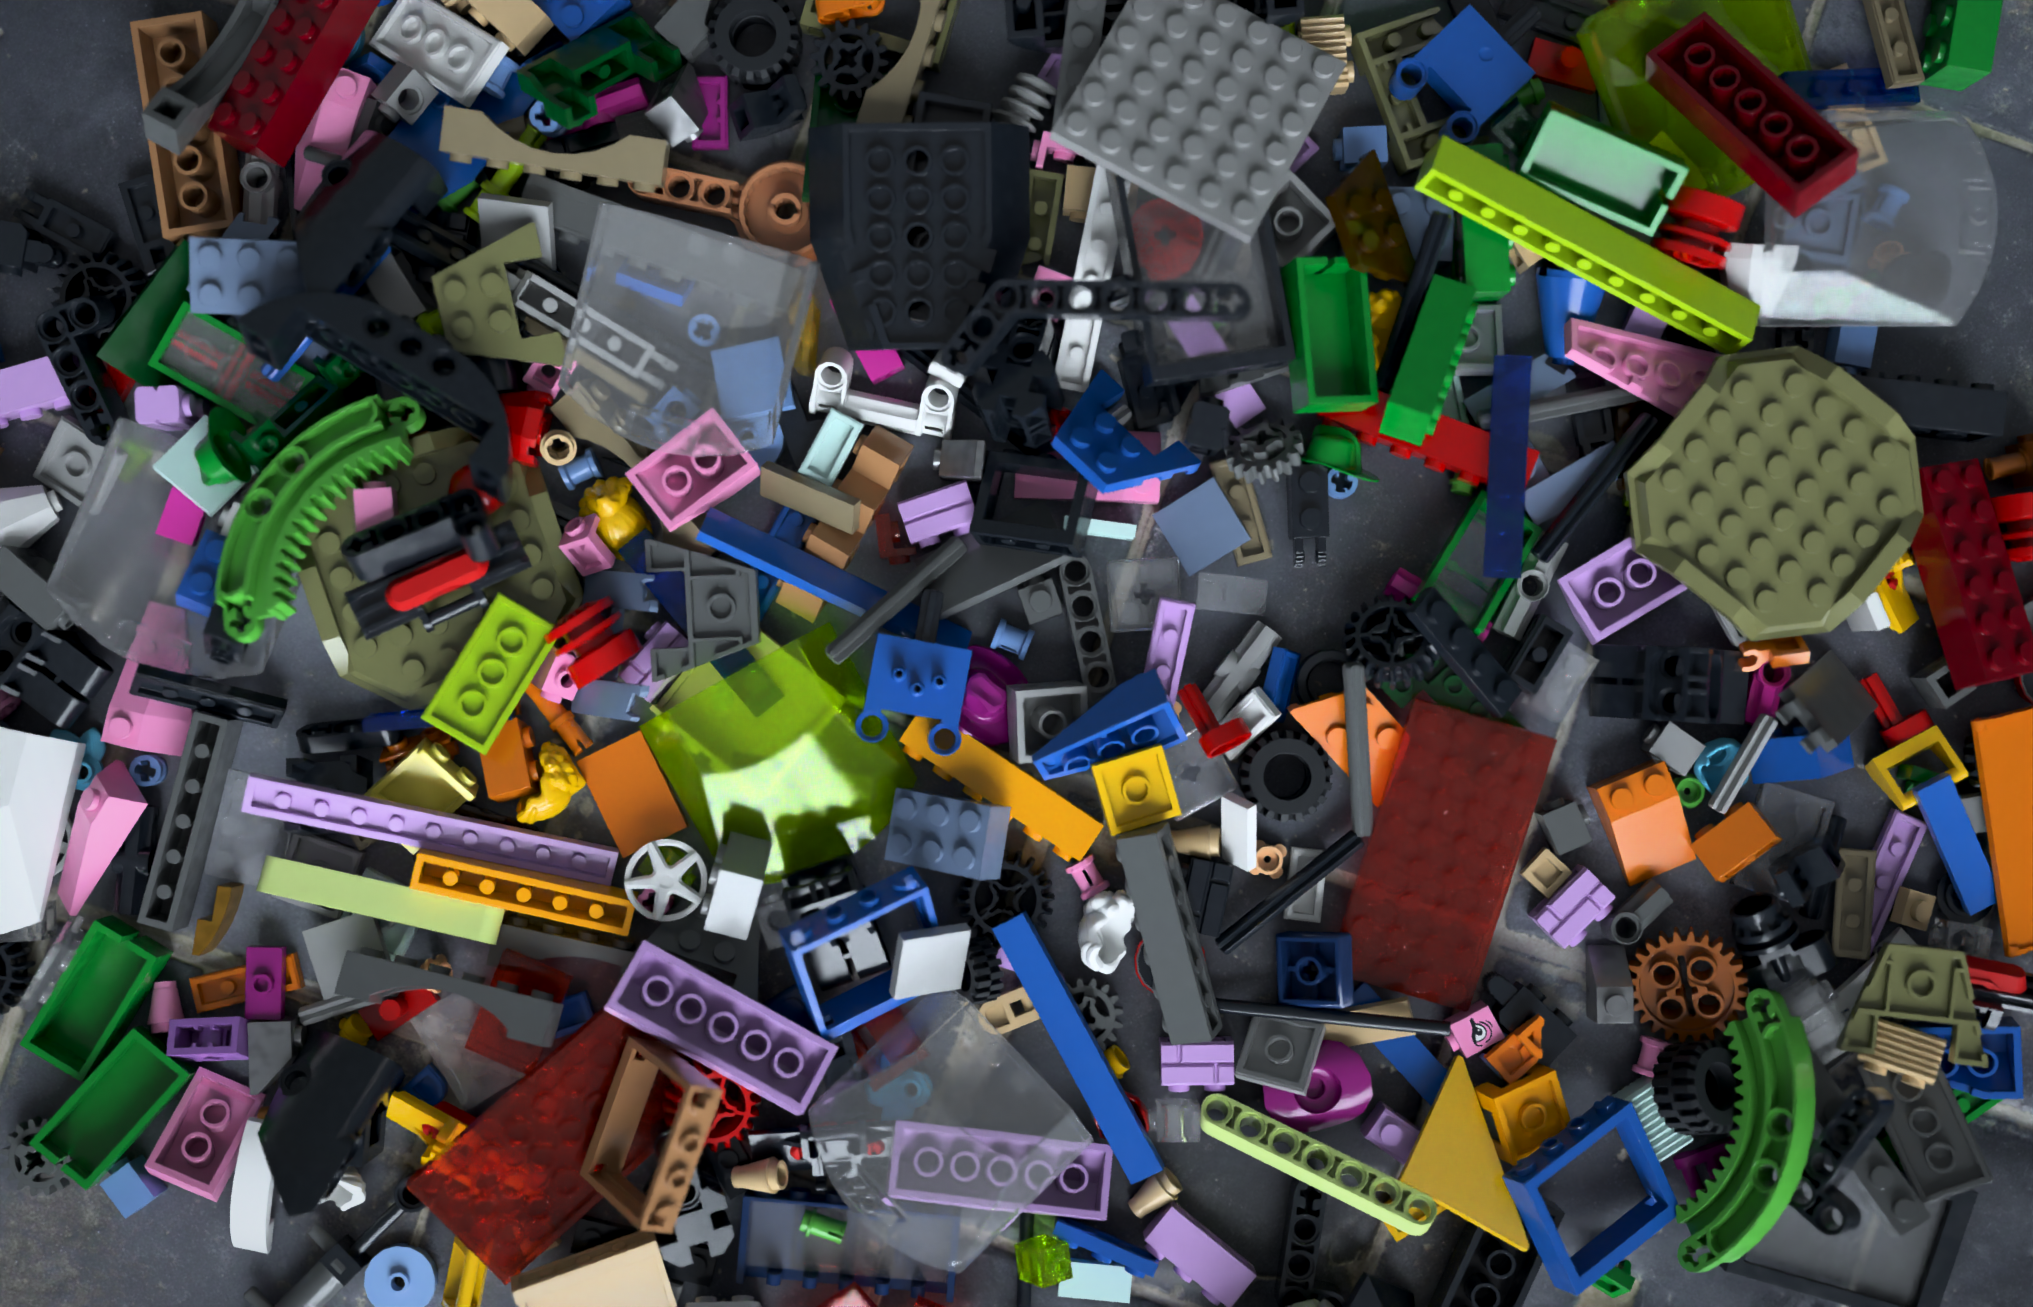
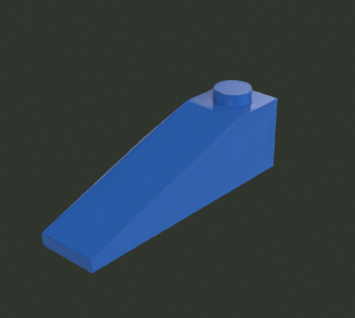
M1154 668L1145 673L1137 674L1132 679L1121 683L1033 754L1031 758L1043 779L1049 780L1086 771L1092 763L1160 743L1163 750H1166L1188 740V737L1169 695Z
M2002 1016L1995 1031L1982 1029L1981 1027L1982 1035H1980L1983 1052L1987 1054L1988 1067L1954 1064L1948 1061L1952 1024L1931 1021L1896 1023L1947 1040L1940 1065L1951 1088L1970 1093L1972 1096L1982 1099H2024L2021 1026L2012 1016ZM1976 1017V1020L1980 1021V1026L1985 1017Z

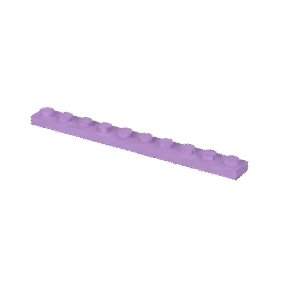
M252 772L248 778L241 812L607 886L611 885L619 854V849L616 847Z

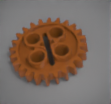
M1690 926L1687 935L1682 936L1678 927H1674L1673 937L1668 938L1661 930L1659 931L1658 943L1650 938L1646 939L1645 945L1648 951L1641 948L1636 949L1635 956L1639 961H1629V969L1634 972L1630 973L1633 983V998H1636L1634 1000V1011L1643 1010L1639 1020L1641 1023L1652 1020V1033L1657 1032L1662 1027L1665 1029L1666 1040H1669L1673 1033L1679 1034L1680 1042H1685L1687 1035H1692L1694 1041H1700L1701 1033H1706L1711 1040H1714V1029L1716 1027L1722 1032L1728 1027L1726 1019L1731 1022L1733 1020L1739 1021L1735 1010L1745 1011V1001L1741 998L1748 997L1749 990L1748 987L1741 984L1748 982V975L1745 972H1738L1743 968L1742 959L1731 960L1735 955V948L1733 946L1722 950L1723 938L1721 936L1710 942L1709 930H1705L1700 937H1695L1694 928ZM1680 955L1685 957L1689 985L1692 986V1001L1696 1010L1694 1015H1691L1688 1011L1685 986L1681 984L1682 971L1678 961V956ZM1698 960H1705L1712 967L1706 971H1699L1692 964ZM1660 965H1668L1674 969V972L1671 975L1662 976L1655 971V968ZM1708 994L1715 996L1719 1001L1713 1005H1706L1699 998ZM1674 999L1681 1006L1678 1009L1669 1010L1662 1003L1665 1000Z

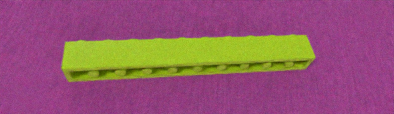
M1445 135L1425 155L1414 187L1416 190L1726 355L1735 354L1753 340L1761 306L1745 298L1743 295L1732 291Z

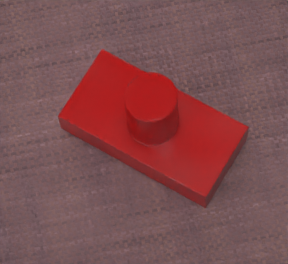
M1535 37L1532 41L1526 63L1536 72L1532 77L1533 79L1539 78L1543 82L1592 95L1596 90L1605 57L1579 50L1574 46L1568 47Z
M427 989L399 992L397 997L382 1001V1004L375 1003L363 1007L358 1012L377 1041H379L441 1000L437 993Z

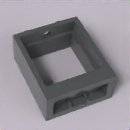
M6 545L1 547L0 591L46 631L83 630L94 620V611L100 604L37 549Z

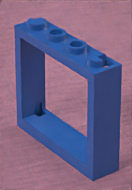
M913 866L778 930L809 1020L819 1037L830 1041L918 997L893 999L889 993L892 968L819 1005L801 955L910 901L912 902L920 930L939 927L928 887ZM832 1019L834 1023L825 1026L824 1023Z
M1609 1095L1601 1101L1596 1100L1592 1108L1583 1115L1570 1120L1566 1128L1554 1137L1544 1140L1536 1151L1528 1157L1518 1160V1164L1502 1176L1554 1287L1576 1296L1581 1294L1676 1217L1675 1206L1679 1205L1632 1102ZM1616 1127L1647 1197L1570 1257L1537 1187Z

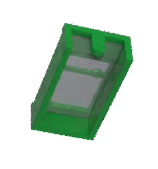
M1482 489L1467 504V508L1409 602L1413 604L1424 588L1434 586L1477 637L1486 628L1543 529L1534 524L1529 516L1518 513L1504 504L1499 496Z

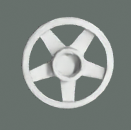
M660 839L647 843L632 856L626 868L624 884L631 904L642 915L657 921H674L689 915L698 907L705 895L708 878L702 858L692 847L678 840ZM675 846L685 850L688 854L673 865H668L658 847ZM648 851L653 866V873L631 878L636 862ZM695 862L698 864L701 873L699 893L682 881V875ZM632 889H653L655 891L653 912L645 909L637 901ZM672 894L693 902L681 912L664 915L669 897Z

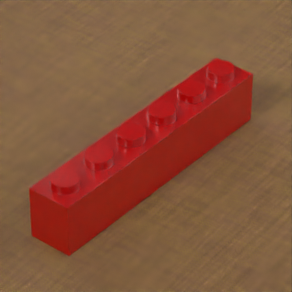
M1379 390V402L1363 411L1317 413V420L1323 421V425L1347 429L1356 434L1358 441L1365 445L1375 447L1376 443L1390 447L1389 453L1406 460H1409L1410 456L1424 460L1423 466L1439 473H1444V470L1448 469L1458 473L1457 479L1473 486H1478L1479 482L1492 486L1494 494L1511 500L1514 495L1518 497L1523 495L1540 454V451L1442 414L1439 416L1433 436L1425 434L1421 446L1379 433L1390 397L1389 394Z

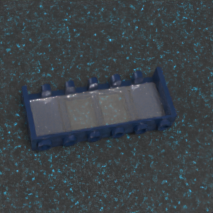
M804 1187L789 1188V1191L779 1190L776 1194L750 1189L746 1190L742 1203L736 1284H743L747 1276L766 1278V1284L771 1286L780 1285L782 1279L802 1281V1287L806 1289H815L818 1283L838 1284V1290L841 1292H851L854 1286L875 1287L874 1293L877 1295H888L890 1289L909 1290L911 1291L910 1296L918 1299L924 1298L925 1292L946 1294V1302L953 1303L962 1206L938 1202L924 1203L918 1202L919 1200L897 1198V1201L882 1200V1195L873 1193L862 1194L861 1198L846 1197L847 1193L839 1190H828L825 1192V1195L811 1194V1190ZM813 1208H817V1213L841 1221H847L840 1245L812 1234L806 1237L804 1236L805 1232L799 1231L805 1209L812 1211Z

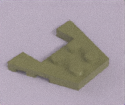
M535 222L528 223L431 277L444 337L459 353L519 360L520 362L543 363L559 367L567 365L560 332L521 338L504 264L540 258L542 256Z
M1884 942L1836 1042V1048L1841 1051L1875 1054L1879 1016L1952 1024L1948 1061L1954 1064L1988 1067L1987 1054L1983 1052L1980 1035H1982L1980 1021L1976 1020L1972 999L1975 998L1965 952L1955 949Z

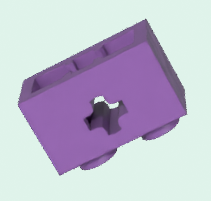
M240 1016L170 1019L166 1056L183 1062L249 1060L247 1023L250 1020Z

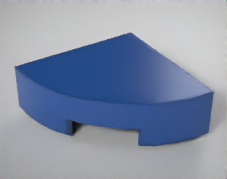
M369 52L352 60L348 70L367 76L375 83H381L394 66L373 52Z

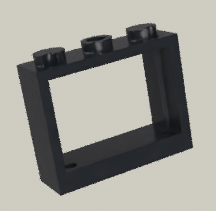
M1003 449L1002 452L989 451L969 532L982 545L1082 558L1098 489L1067 460L1057 459L1051 454L1023 455V453L1014 449ZM1004 472L1077 481L1066 530L993 520Z

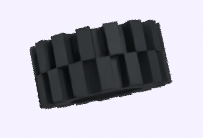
M985 936L970 938L961 989H956L954 994L957 999H960V1003L966 1004V1006L995 1001L1001 995L999 989H1003L1004 983L1000 978L1004 977V972L999 968V965H1002L1001 958L997 959V948H992L993 942L990 939L987 940Z

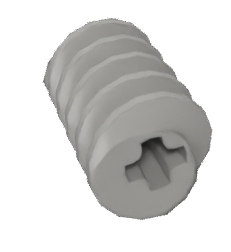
M1020 72L1015 77L1018 85H1011L1008 88V94L1011 98L1004 97L1001 99L1000 105L1003 110H994L993 119L996 123L1029 126V132L1035 133L1036 128L1030 120L1033 118L1043 121L1044 116L1040 113L1038 107L1050 109L1052 105L1045 96L1047 94L1056 96L1057 89L1040 77Z

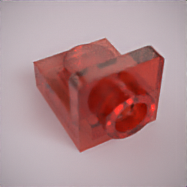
M889 513L875 515L881 560L888 559L889 565L911 563L910 556L917 555L916 547L895 549L894 543L901 542L898 521H891Z

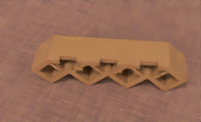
M876 425L868 436L862 434L852 453L857 455L852 469L843 481L837 478L832 485V488L861 499L859 529L851 535L821 521L818 525L812 522L802 538V542L806 543L804 552L842 570H847L860 547L859 544L869 526H872L883 507L884 500L893 483L897 482L904 470L914 445L879 425ZM781 579L777 582L776 586L780 587L781 590L776 603L814 623L828 602Z

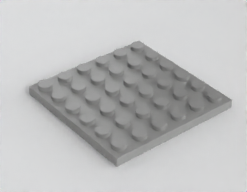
M1128 0L1052 129L1049 139L1249 244L1347 63L1274 24H1266L1264 19L1228 0Z

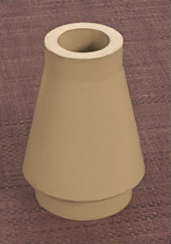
M552 430L542 438L540 452L548 463L561 466L573 460L577 452V444L570 433L564 430ZM559 438L561 442L566 444L562 448H556L553 446V440Z
M1212 824L1177 831L1171 830L1176 852L1211 860L1212 857H1220V828H1212Z
M770 1157L743 1166H734L731 1172L732 1185L734 1188H745L776 1194L787 1186L788 1168L784 1160H778L776 1157Z
M1164 1167L1163 1171L1150 1176L1134 1197L1128 1201V1205L1137 1217L1143 1218L1148 1213L1177 1200L1178 1194L1182 1191V1186L1177 1177L1168 1168Z

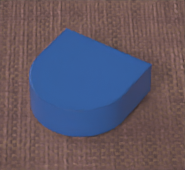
M431 1062L402 1089L434 1106L446 1097L448 1082L445 1076Z

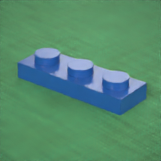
M1058 1217L1052 1232L1053 1235L1058 1236L1057 1241L1064 1246L1072 1249H1077L1078 1246L1092 1251L1091 1256L1104 1263H1111L1113 1260L1125 1265L1124 1270L1139 1278H1144L1145 1275L1153 1278L1159 1265V1259L1149 1251L1073 1218Z

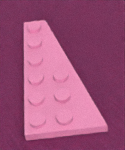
M1572 317L1564 324L1565 357L1674 417L1701 384L1715 357L1722 355Z

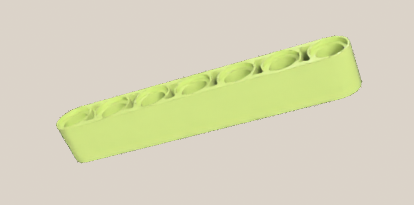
M268 855L265 857L256 891L492 945L497 943L505 909Z
M1219 1093L1211 1094L1202 1102L1199 1125L1206 1134L1410 1235L1417 1236L1426 1233L1436 1218L1437 1206L1429 1195L1225 1095ZM1211 1109H1217L1223 1112L1225 1118L1220 1121L1212 1120L1207 1112ZM1245 1125L1253 1126L1257 1130L1258 1135L1247 1137L1242 1134L1240 1128ZM1280 1141L1285 1142L1290 1146L1291 1152L1286 1154L1279 1153L1273 1144ZM1309 1158H1317L1323 1162L1325 1168L1314 1170L1309 1167L1307 1160ZM1345 1174L1352 1175L1358 1181V1186H1346L1340 1176ZM1384 1191L1388 1193L1392 1198V1203L1384 1204L1379 1202L1375 1197V1192ZM1415 1207L1421 1209L1426 1215V1220H1415L1410 1215L1409 1209Z

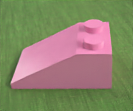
M712 408L627 471L625 475L671 532L706 512L710 507H714L730 498L760 476L761 472L756 461L715 409Z
M199 1066L144 1167L150 1175L217 1202L236 1167L247 1120L249 1117L257 1118L258 1111L265 1101L266 1094L250 1095V1087Z

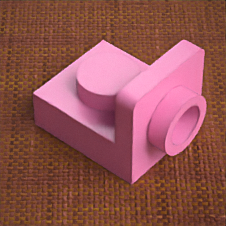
M1043 131L1041 141L1034 140L1030 161L1036 162V170L1043 171L1047 153L1053 155V160L1066 164H1074V160L1082 161L1083 156L1049 139L1051 132Z
M596 513L585 517H575L570 520L564 528V533L558 546L583 577L612 568L616 559L614 554L596 534V529L600 522V518Z

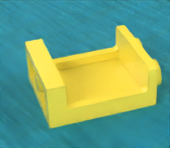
M425 737L376 782L364 796L452 814L467 800L471 802L476 797L479 785L477 784L476 777L466 767L460 768L450 759L451 756L444 746L438 742L433 744ZM401 844L412 855L420 850L419 847Z

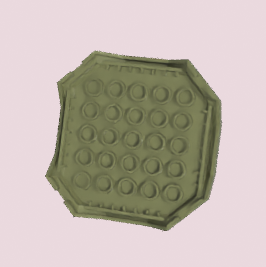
M1799 345L1716 356L1701 384L1656 441L1623 473L1626 501L1629 500L1631 523H1629L1632 551L1676 578L1727 618L1747 641L1831 632L1865 603L1912 544L1924 516L1914 434L1893 408L1842 368Z
M459 427L429 432L410 438L408 442L414 448L411 464L407 466L399 459L397 469L395 470L388 464H385L383 475L380 476L374 470L370 472V482L383 481L386 482V487L395 489L397 491L399 515L448 495L450 478L462 466L469 464V458L481 443V440ZM513 460L511 496L505 505L490 516L494 526L509 519L511 520L533 567L484 588L483 590L490 603L489 606L482 608L480 605L434 626V631L428 633L419 617L368 641L365 639L344 594L368 583L358 580L341 553L343 541L356 533L352 488H345L347 494L345 500L337 496L334 498L337 506L335 510L330 508L323 510L327 520L316 519L314 523L319 528L318 533L308 532L306 535L312 541L311 545L300 546V550L306 554V557L295 559L296 564L302 568L298 574L319 635L339 677L408 710H414L430 703L498 592L554 625L557 624L558 620L579 608L583 602L584 595L574 565L558 547L563 534L540 464L538 468L524 466ZM359 478L357 479L358 487L363 489V483L366 481ZM466 584L424 604L429 613L473 593V590L469 584ZM564 637L558 638L554 645L560 647Z

